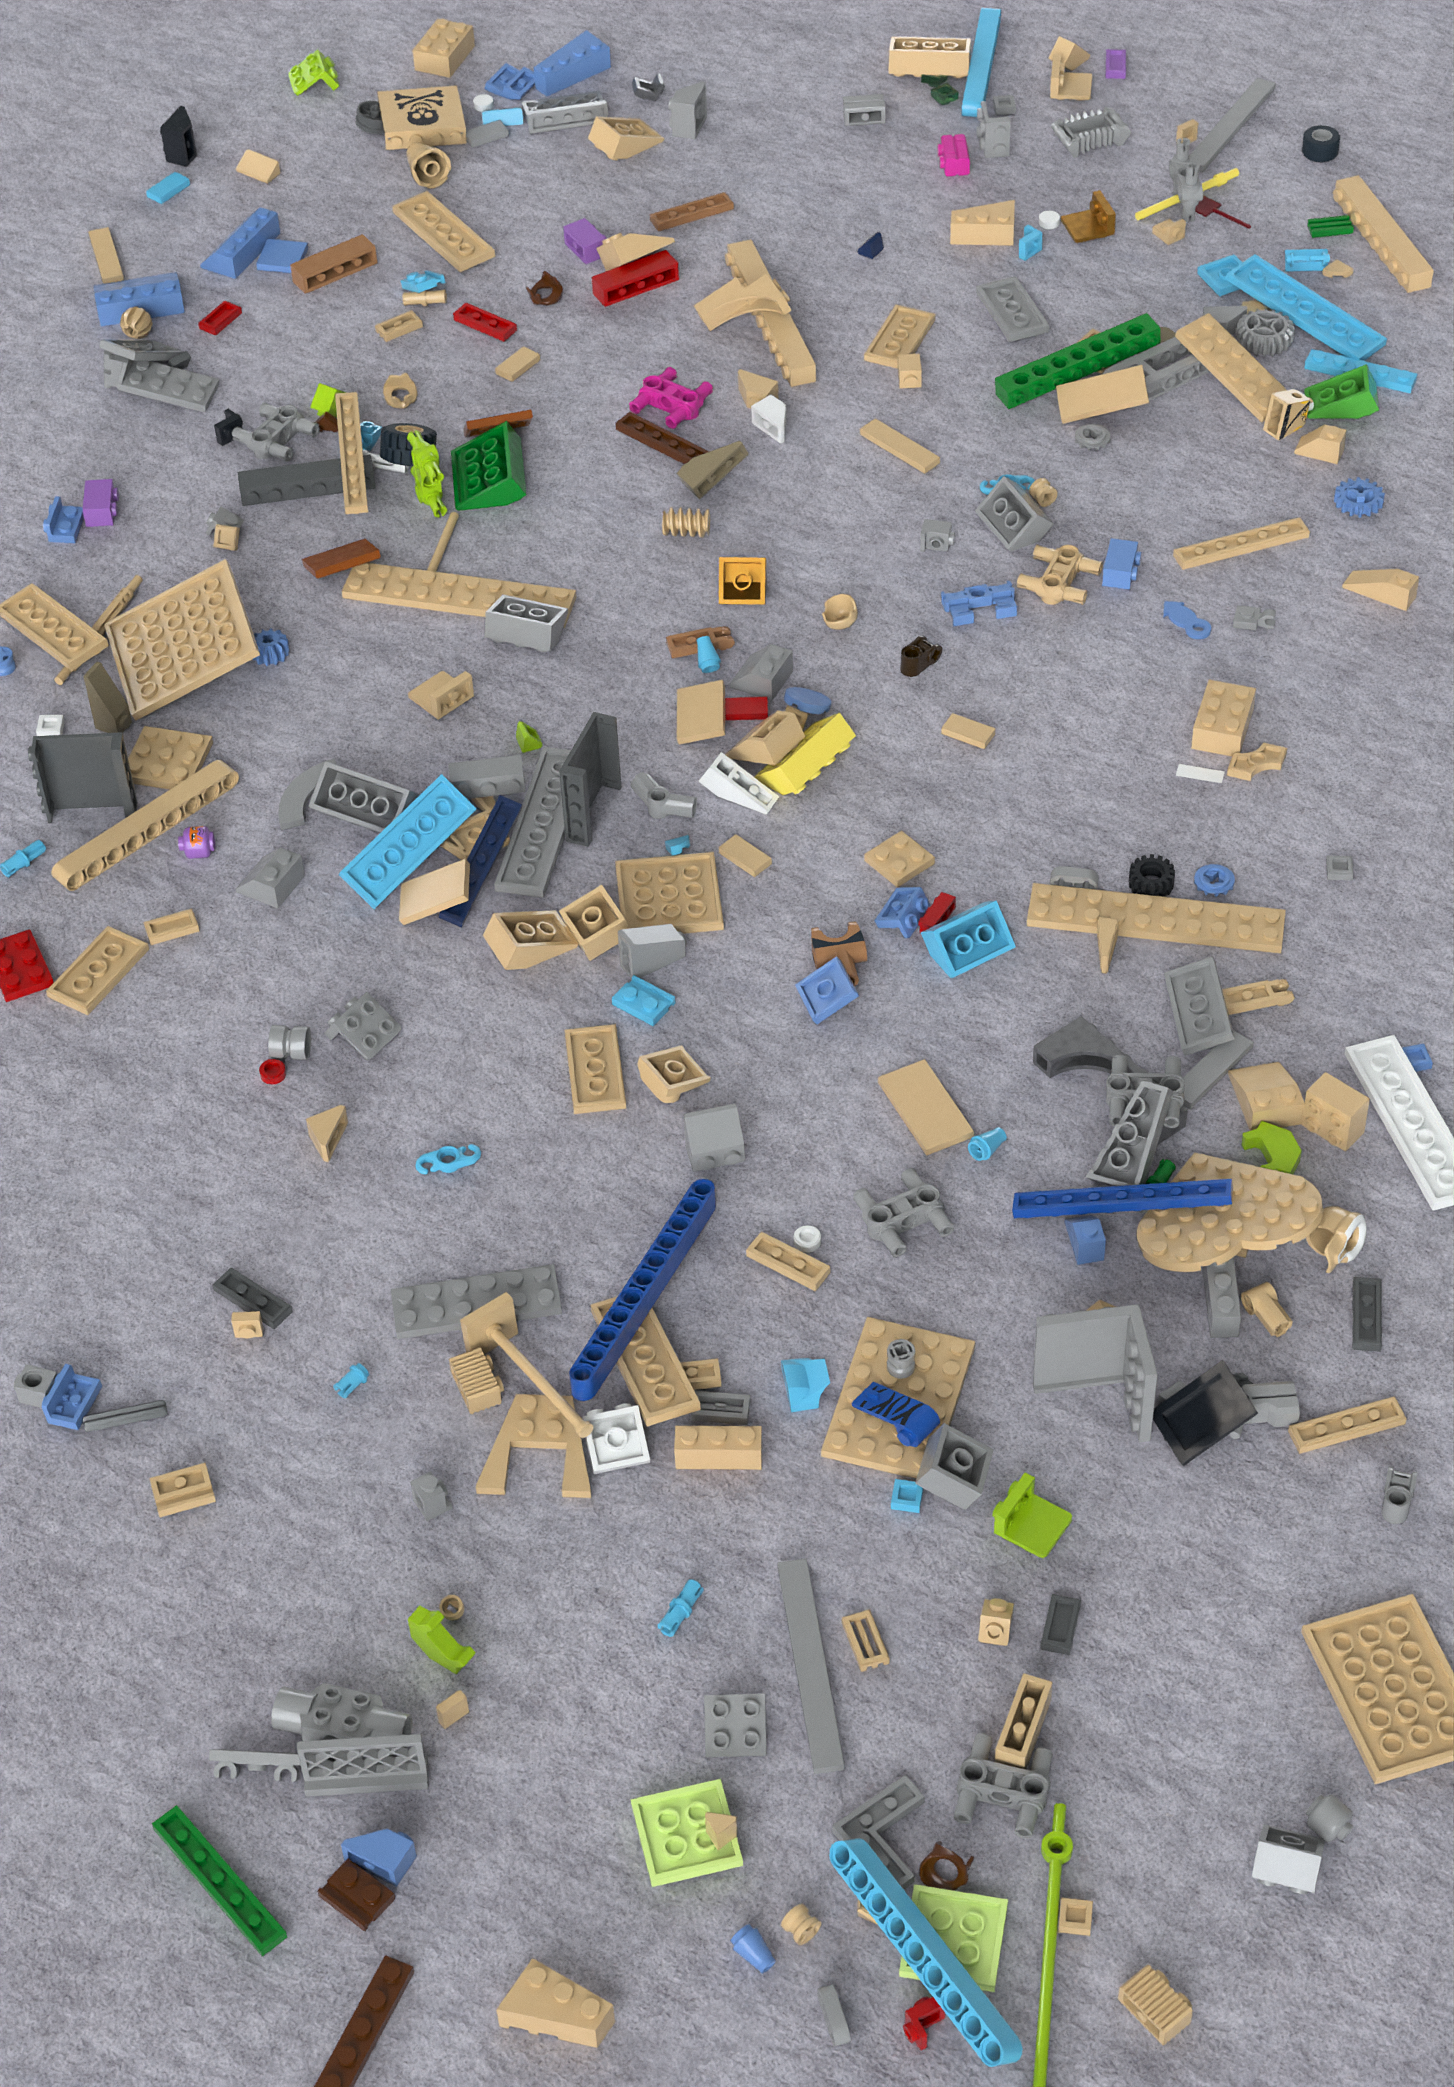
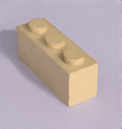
M675 1426L674 1453L676 1469L762 1470V1427Z
M1023 1673L995 1749L996 1763L1027 1770L1051 1703L1053 1682Z

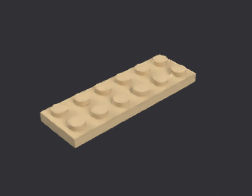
M428 191L392 206L393 213L459 272L468 270L495 257V250Z
M1209 313L1176 331L1175 337L1261 423L1264 422L1272 393L1286 391V389Z
M33 583L0 604V616L71 671L80 667L84 662L109 646L105 637Z
M617 1297L591 1304V1313L598 1326ZM651 1308L616 1363L636 1405L639 1407L646 1426L701 1410L700 1401L653 1308Z

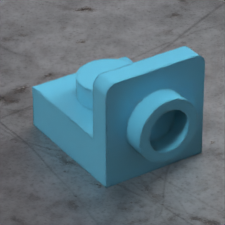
M1030 225L1024 227V237L1019 240V258L1024 261L1042 250V232Z

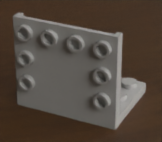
M1139 1304L1113 1308L1104 1307L1089 1311H1074L1058 1315L1048 1314L1037 1317L1033 1368L1034 1393L1124 1382L1126 1389L1124 1392L1126 1409L1130 1408L1132 1413L1129 1416L1132 1432H1137L1139 1442L1150 1441L1157 1371Z

